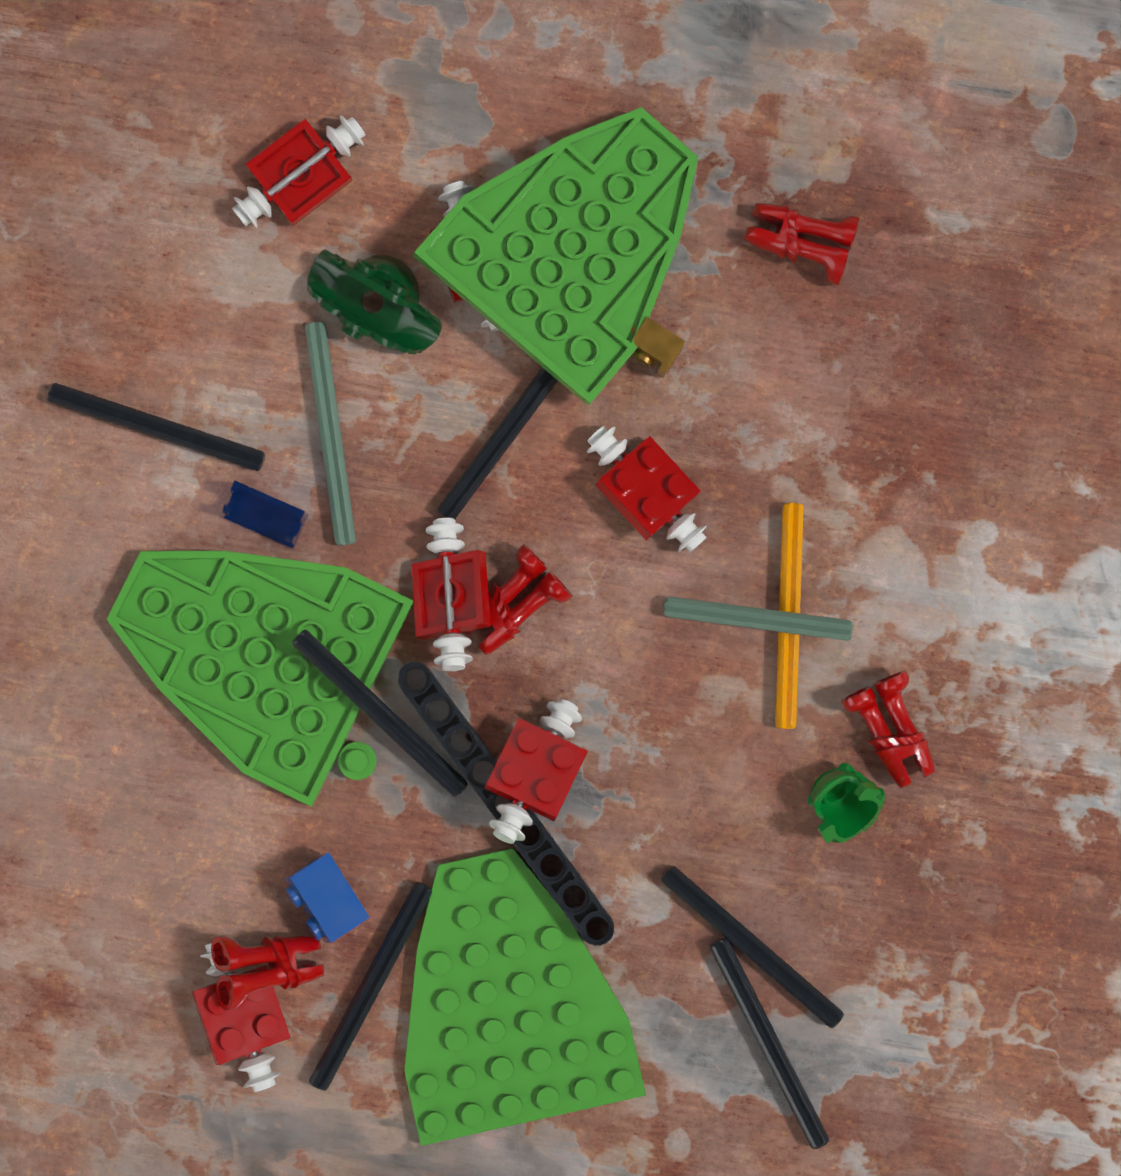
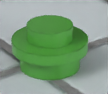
M353 742L341 750L338 764L341 772L346 777L353 780H362L374 772L377 757L374 750L368 744Z

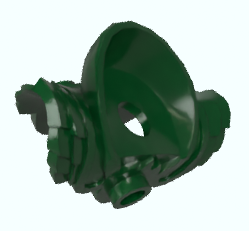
M324 249L318 254L310 269L307 279L308 293L316 299L324 310L339 317L338 319L343 323L341 330L349 336L361 340L363 335L371 337L385 347L408 354L422 353L438 339L443 326L442 322L419 303L418 282L412 270L401 260L388 255H373L364 260L357 259L356 263ZM368 291H375L382 297L383 306L377 313H370L363 307L362 298Z

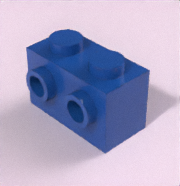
M329 852L321 854L284 878L289 885L285 888L288 898L296 908L303 907L310 918L305 921L306 926L317 941L322 938L325 943H332L370 918Z

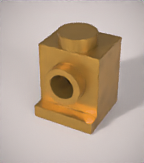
M647 317L633 338L634 344L638 348L632 356L650 368L653 364L659 366L657 375L664 378L684 348L686 341ZM632 327L630 330L634 335L636 328Z

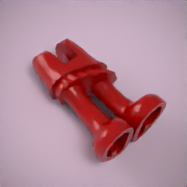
M755 203L751 213L752 216L761 221L776 225L777 229L776 232H771L758 227H747L744 240L755 247L779 256L783 260L787 256L794 263H796L797 257L817 262L825 267L827 280L833 285H840L849 250H851L858 229L859 217L848 216L839 222L825 221L797 214L798 209H789V205ZM797 233L817 236L832 241L840 247L826 246L798 238Z
M525 544L516 553L519 563L517 570L500 588L494 582L489 593L490 621L495 630L490 632L477 647L484 655L494 652L506 642L514 639V635L521 632L519 626L547 602L554 600L564 603L573 597L566 586L550 571L521 602L510 609L509 603L527 585L548 569L544 562ZM474 630L466 631L463 633L466 636H469Z
M906 670L873 683L876 692L883 701L894 723L897 735H892L878 708L871 686L864 687L840 701L846 711L857 712L864 719L874 737L867 742L876 748L873 752L880 758L888 774L900 789L911 785L907 769L902 762L903 759L912 756L915 765L924 778L935 773L928 741L924 739L923 731L918 732L901 695L902 691L909 684V676Z
M228 936L215 937L211 945V955L213 963L219 971H231L267 962L272 968L252 973L220 976L217 980L216 991L221 1007L224 1010L235 1009L244 1001L247 994L256 990L279 985L284 990L289 987L294 989L304 983L324 976V964L302 965V967L297 968L295 958L296 953L305 954L322 949L320 940L317 941L312 936H274L273 939L264 937L261 941V946H240Z

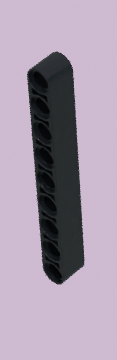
M410 662L404 665L398 674L400 689L494 818L499 820L501 814L495 805L498 795L485 789L486 783L477 781L473 775V768L477 762L487 761L494 768L497 759L427 665L419 662ZM414 668L421 669L426 675V683L419 690H412L406 684V675ZM442 699L449 706L448 716L442 721H435L428 714L429 704L433 700ZM457 730L467 731L472 738V744L465 752H458L452 748L450 739ZM526 809L533 821L532 824L538 827L540 837L533 844H525L522 841L515 840L514 845L581 937L588 944L594 946H602L608 943L614 934V922L611 915L538 815ZM554 854L562 860L563 867L558 874L548 875L542 871L540 863L546 855ZM576 885L584 890L586 897L580 905L571 906L565 902L563 894L568 887ZM593 917H601L608 923L607 932L600 937L591 936L586 930L587 922Z

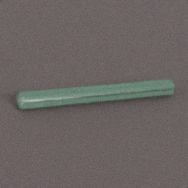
M312 322L306 324L305 332L334 539L338 546L354 544L356 536L327 330L324 322Z

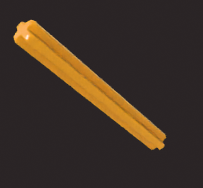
M785 503L782 507L779 611L800 613L804 506L800 503ZM778 632L775 726L779 729H794L797 723L799 634Z

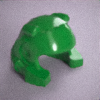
M841 763L839 769H831L824 772L815 780L812 792L808 795L807 803L814 808L816 815L822 821L817 827L822 838L828 844L831 841L833 843H843L857 836L862 831L865 832L878 819L877 816L883 808L886 795L882 788L877 787L873 781H869L860 772H856L850 764Z

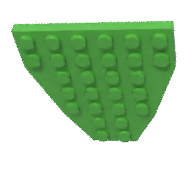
M640 107L564 137L465 194L418 247L413 257L588 406L638 348L634 344L633 338L647 317L650 318L681 237L698 156ZM632 327L636 328L634 335L630 330Z
M140 551L106 620L156 687L242 773L313 807L361 709L296 649L292 641L302 630H308L371 690L414 601L341 566L231 551Z
M514 848L439 864L437 867L432 894L429 899L417 947L404 1068L421 1146L646 1096L629 1017L576 928Z

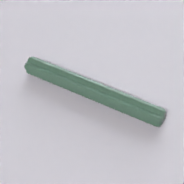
M670 596L666 598L664 604V615L671 618L844 641L851 640L853 633V622L845 619Z

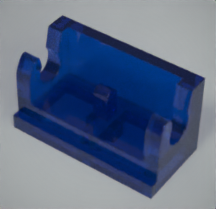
M234 480L230 489L232 496L222 510V513L225 514L224 518L294 549L309 514L304 510Z

